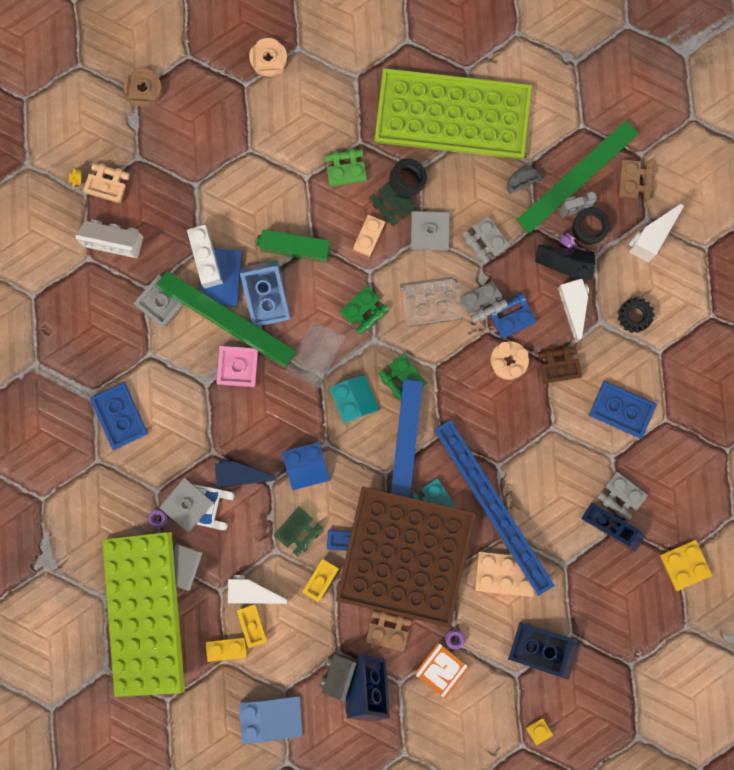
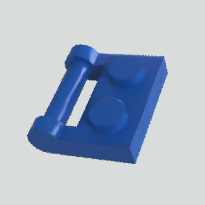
M522 292L506 301L508 306L503 308L501 312L519 303L522 307L521 309L501 319L498 318L496 313L490 315L501 339L536 324V320Z

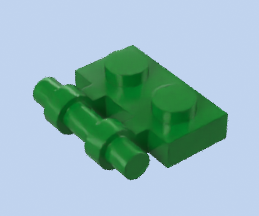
M366 286L339 312L351 325L357 321L361 324L356 328V331L361 335L365 330L368 331L372 328L371 325L376 320L382 319L384 313L389 309L385 304L378 309L375 305L380 299ZM371 310L373 314L365 320L362 316Z
M404 354L388 365L392 370L390 374L384 369L378 373L382 378L383 384H387L393 392L392 395L395 399L398 398L400 402L403 385L400 388L393 381L396 376L402 384L404 379L422 381V387L427 384Z

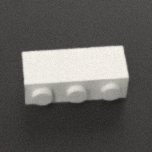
M206 225L188 229L187 233L202 286L209 288L223 284L208 228Z

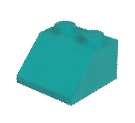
M365 375L329 387L344 425L379 411Z

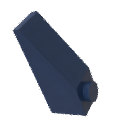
M230 458L220 459L219 463H215L216 482L219 488L276 481L275 476L234 461L231 462Z
M592 502L581 518L633 552L637 551L645 538V535L639 529Z

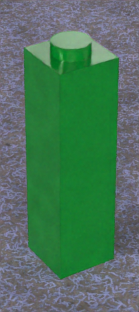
M262 229L261 235L258 234L256 244L259 246L260 252L324 263L328 261L330 241L264 229Z

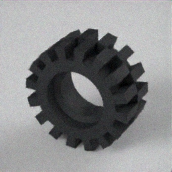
M635 297L634 299L630 298L621 305L618 311L619 317L617 318L621 322L620 326H623L625 331L629 330L630 333H639L650 326L654 320V313L652 312L654 309L650 307L651 303L649 301L645 302L646 299ZM637 308L642 311L643 318L640 322H633L629 318V311L631 309Z

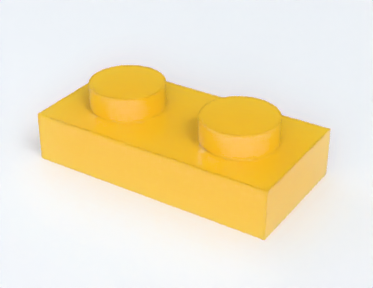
M322 559L302 593L319 602L339 568Z
M256 604L237 610L248 648L268 642Z
M245 637L206 642L207 662L247 658Z

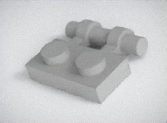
M589 192L585 195V198H577L576 196L567 198L559 211L561 219L578 214L585 208L592 207L597 199L596 194Z
M488 216L472 227L476 233L472 236L468 230L462 234L466 239L465 243L472 247L476 253L475 256L478 260L481 259L484 265L490 261L487 256L488 253H491L496 258L510 247V244ZM481 239L486 248L482 249L476 241Z
M493 281L459 297L468 315L475 312V314L470 316L473 323L478 320H485L486 316L493 313L497 314L508 306L505 299L498 302L502 299V295Z
M615 472L605 485V488L610 491L608 496L601 492L597 498L603 502L602 504L605 507L609 506L614 510L618 517H623L629 521L633 515L627 511L628 508L631 507L637 511L648 495L621 474ZM615 496L624 502L622 506L613 501Z

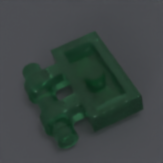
M390 181L379 189V192L382 194L381 198H378L375 193L369 197L373 202V207L379 209L384 215L385 221L390 222L393 227L399 222L395 218L397 214L404 219L418 207L410 196L406 197L397 193L390 185ZM388 201L394 209L389 211L384 204Z
M298 506L273 536L287 548L294 543L297 547L293 553L299 557L302 552L307 551V546L314 538L317 539L320 536L319 533L323 527L319 523L314 528L310 527L309 524L313 518ZM305 529L309 534L301 542L297 537Z

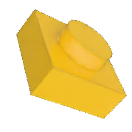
M542 717L525 727L536 746L553 736Z

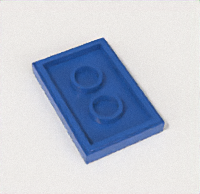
M214 249L223 284L204 288L201 284L200 292L224 307H237L242 251Z
M603 381L588 416L642 439L657 404Z
M125 382L90 398L112 450H116L149 435Z

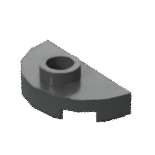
M533 167L519 168L509 177L507 192L509 194L514 193L543 179V177Z

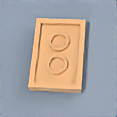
M478 552L475 591L534 597V590L512 555Z

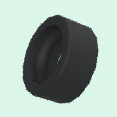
M410 158L402 159L396 163L390 172V185L400 195L406 197L414 196L421 191L427 182L426 170L416 160ZM400 170L412 172L417 178L418 184H406L401 180L398 172Z
M594 207L585 208L580 211L572 225L574 236L585 245H594L601 242L606 237L610 228L609 218L605 212ZM589 215L597 217L602 224L600 234L594 237L584 235L580 229L581 220Z

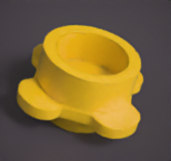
M73 167L72 171H69V183H72V188L75 185H81V170H75V167Z

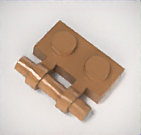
M622 160L618 198L637 200L638 194L644 193V200H651V193L654 192V186H652V180L655 176L654 163L646 162V169H640L641 161ZM640 176L645 177V185H639Z
M373 610L372 618L379 619L378 624L370 623L366 643L404 652L408 632L401 630L402 625L410 626L411 619ZM385 621L396 623L395 629L384 626Z

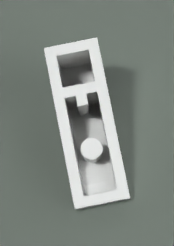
M583 279L560 285L558 288L575 342L582 339L589 294L588 285L583 282Z
M233 575V579H228V603H288L287 598L250 579H245V575Z

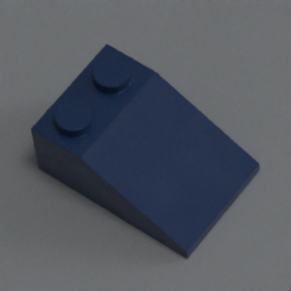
M520 622L508 660L569 680L580 642Z
M359 654L346 695L345 709L347 718L369 722L390 718L386 659Z

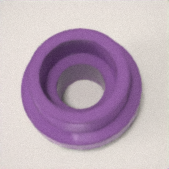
M560 234L559 242L572 249L573 246L577 245L574 242L576 238L570 234Z
M155 509L150 512L148 521L152 527L162 528L166 525L168 516L162 509ZM157 515L162 517L160 522L155 521Z
M451 630L446 635V644L451 649H460L465 643V636L459 630ZM453 636H458L459 641L457 643L452 642Z

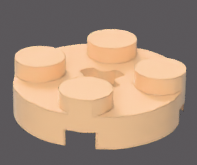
M273 38L261 39L250 50V63L257 74L270 77L283 72L287 63V53L284 46L278 43L277 40ZM267 53H270V56L273 57L270 61L263 59Z
M502 342L493 350L490 357V364L494 373L505 380H512L523 375L529 364L527 350L516 342ZM512 356L515 363H511L510 366L506 365L505 357Z

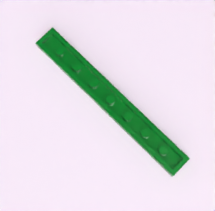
M627 121L622 123L516 221L530 234L557 210L567 198H570L635 139L639 133Z
M168 271L156 284V288L281 366L286 368L295 355L296 351Z

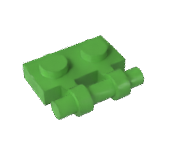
M349 149V151L339 153L338 151H333L332 154L325 155L326 162L334 161V166L327 167L330 187L367 182L364 162H356V158L363 157L362 149ZM350 159L351 163L340 165L339 160Z

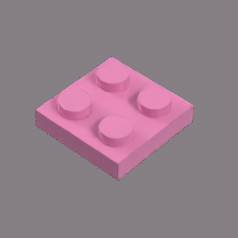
M220 346L217 385L256 387L258 351L254 348Z

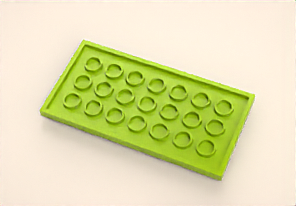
M383 68L374 143L523 160L532 85Z
M172 532L102 540L114 697L184 693L185 686Z

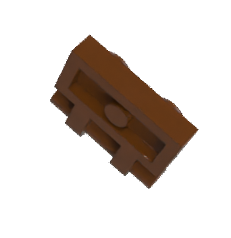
M562 346V349L552 350L550 348L545 349L544 352H538L539 360H547V364L540 365L543 384L582 378L579 359L571 360L570 356L577 354L576 346ZM554 357H564V361L554 363Z

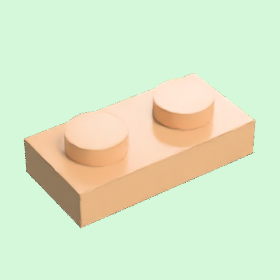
M367 215L353 250L371 257L385 222Z

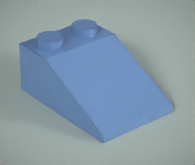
M274 260L241 267L240 276L252 324L257 327L290 320L279 261Z
M300 696L243 700L239 703L242 744L303 736Z

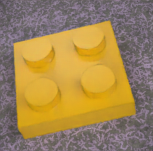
M696 540L659 555L675 591L684 589L712 576Z

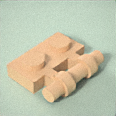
M93 163L91 169L97 171L96 176L88 175L83 192L121 203L126 185L119 182L121 179L128 180L130 173L124 172L120 168L113 169L107 167L103 163ZM107 174L113 176V179L109 180L103 177Z

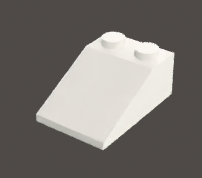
M682 204L678 205L646 226L641 232L638 231L629 243L631 246L629 252L649 263L657 255L684 206Z

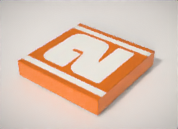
M437 643L414 674L442 697L446 698L469 667L440 643Z

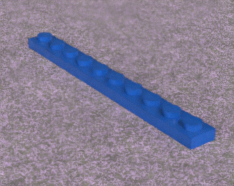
M449 420L434 429L435 434L535 594L539 596L554 587V583L452 421Z

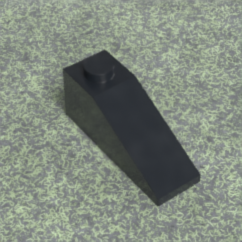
M538 244L535 257L536 263L572 278L592 280L596 265L595 252Z

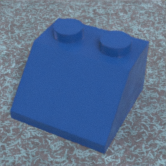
M319 442L282 452L292 490L330 481Z

